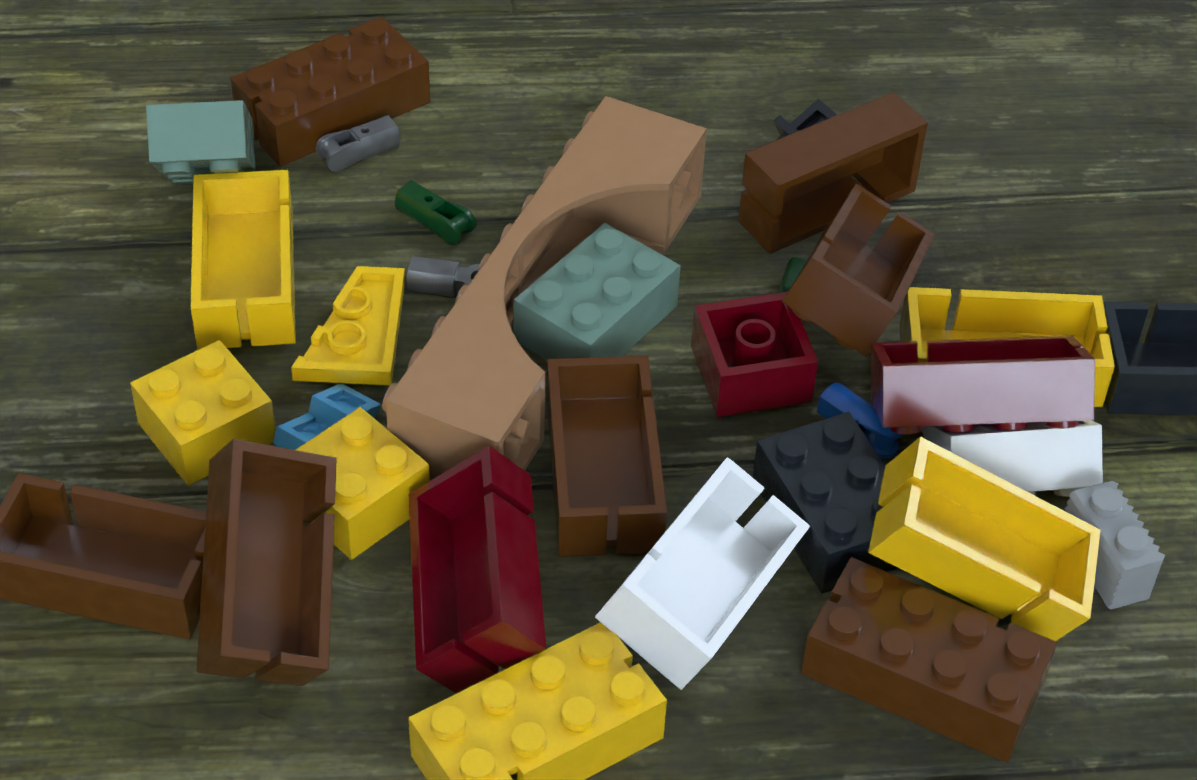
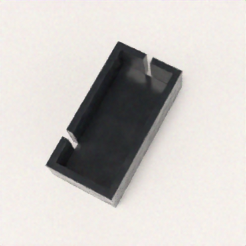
M1103 302L1108 326L1106 334H1109L1115 365L1105 397L1107 413L1197 415V303L1157 302L1144 343H1138L1149 310L1147 302Z

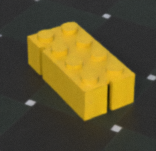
M288 170L194 175L191 314L197 350L218 340L226 348L242 347V340L251 339V346L296 344L293 209Z
M909 287L900 320V341H917L918 363L926 362V340L1074 335L1083 345V348H1086L1095 358L1094 407H1103L1115 365L1109 334H1106L1108 326L1101 295L961 289L952 330H944L952 296L951 289Z
M921 436L885 466L878 505L883 508L876 513L868 553L1000 619L1011 614L1012 624L1057 641L1091 618L1100 529Z
M600 622L547 648L539 654H535L408 717L411 757L427 780H513L511 775L517 773V780H585L663 739L667 699L639 663L632 666L633 655L617 634Z

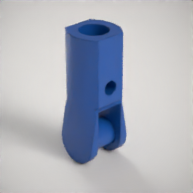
M835 382L825 389L819 398L816 412L826 419L850 412L880 458L890 459L897 454L899 445L896 439L900 438L902 434L892 432L890 427L883 428L873 405L841 383Z

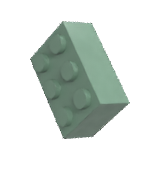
M243 100L146 105L149 163L164 177L172 180V184H193L194 175L256 171L253 118Z
M604 223L514 299V335L519 344L545 360L622 356L677 307L681 265L609 224Z

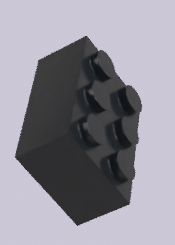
M850 412L759 439L756 445L752 478L764 487L760 493L764 501L767 502L774 495L810 525L794 547V550L821 594L833 590L851 557L886 572L898 568L868 553L875 516L883 508L878 505L885 464Z

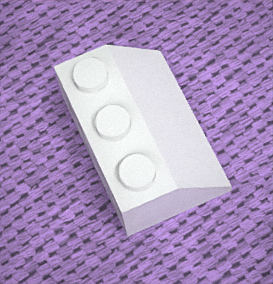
M1092 420L1078 421V426L1066 429L1049 427L1046 425V422L1026 423V427L1020 430H1001L995 428L994 424H974V429L967 432H950L944 430L942 426H922V432L926 440L1034 496L1035 491L1054 490V494L1058 496H1069L1074 490L1103 483L1102 425Z

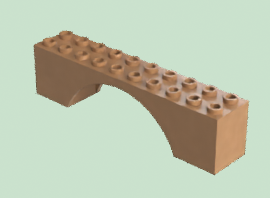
M605 96L594 112H588L579 134L575 139L570 138L567 141L558 163L555 166L548 167L544 174L542 185L534 195L529 194L523 203L521 214L513 224L509 223L506 225L492 254L487 253L482 258L477 275L469 285L464 284L457 294L455 305L446 317L441 316L437 320L432 336L423 349H417L413 353L406 373L398 383H392L385 393L382 408L386 412L387 429L429 464L430 481L487 446H491L524 471L526 470L544 442L545 371L530 359L512 332L514 325V299L604 223L609 224L658 253H665L701 198L707 128Z

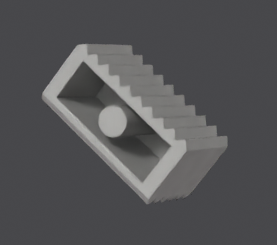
M1114 481L1074 490L1069 494L1068 506L1064 508L1067 513L1101 530L1094 586L1109 609L1149 599L1165 554L1158 552L1160 546L1153 544L1155 538L1148 536L1149 530L1142 528L1144 522L1137 520L1139 514L1132 512L1134 507L1127 504L1129 499L1122 496L1124 491L1117 489L1119 483Z

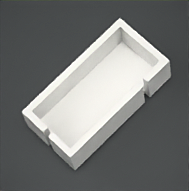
M728 457L595 616L596 619L613 633L617 634L622 641L680 690L712 659L810 527L774 495L771 496L744 528L735 522L759 496L764 487Z

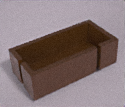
M382 16L349 29L348 37H345L342 33L330 36L327 39L293 51L263 65L253 67L230 78L233 101H244L253 118L254 139H259L260 146L279 167L316 152L317 141L326 134L350 130L387 115L393 119L430 103L429 61Z
M893 92L745 153L742 185L746 189L741 191L738 222L769 254H772L826 229L856 183L859 184L850 175H853L869 192L886 203L914 192L928 122Z
M856 183L827 225L782 302L791 307L794 314L806 322H814L832 334L834 339L843 347L857 350L864 356H867L871 350V342H877L897 314L935 234L899 211L874 249H871L866 243L890 210L891 205Z
M648 356L547 359V413L558 557L606 555V547L616 546V555L648 553L666 531L667 507Z
M232 439L209 460L197 673L245 679L256 672L255 680L303 686L329 670L335 514L324 512L335 504L336 457ZM303 523H310L305 528H303Z
M21 473L17 474L0 505V599L191 640L200 620L206 524L205 511L74 484L70 491L78 525L74 526L64 482Z
M851 557L832 590L830 600L827 599L807 635L801 674L1008 763L1044 685L1058 642L1012 623L1009 624L1007 630L997 627L998 617Z

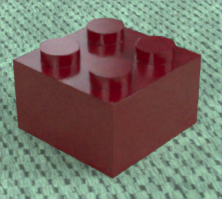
M787 292L694 306L691 348L716 417L812 402L818 360L801 319L794 314L791 307L782 302Z

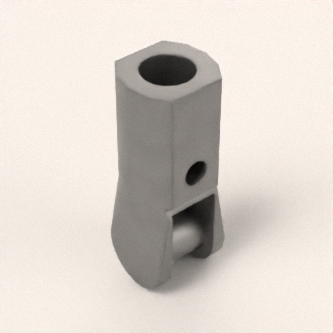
M387 115L350 130L326 134L317 141L315 150L321 158H326V165L331 171L338 172L360 160L399 147L400 133L395 122Z

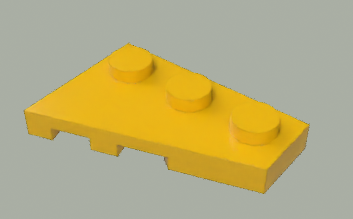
M357 266L333 302V312L323 326L318 325L311 336L309 349L304 356H298L292 365V380L391 385L405 288V268Z

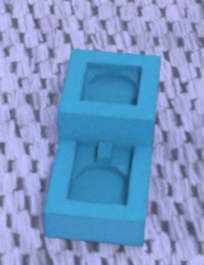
M343 383L312 395L307 414L277 426L273 444L277 447L296 450L359 407L375 418L380 411L381 404Z

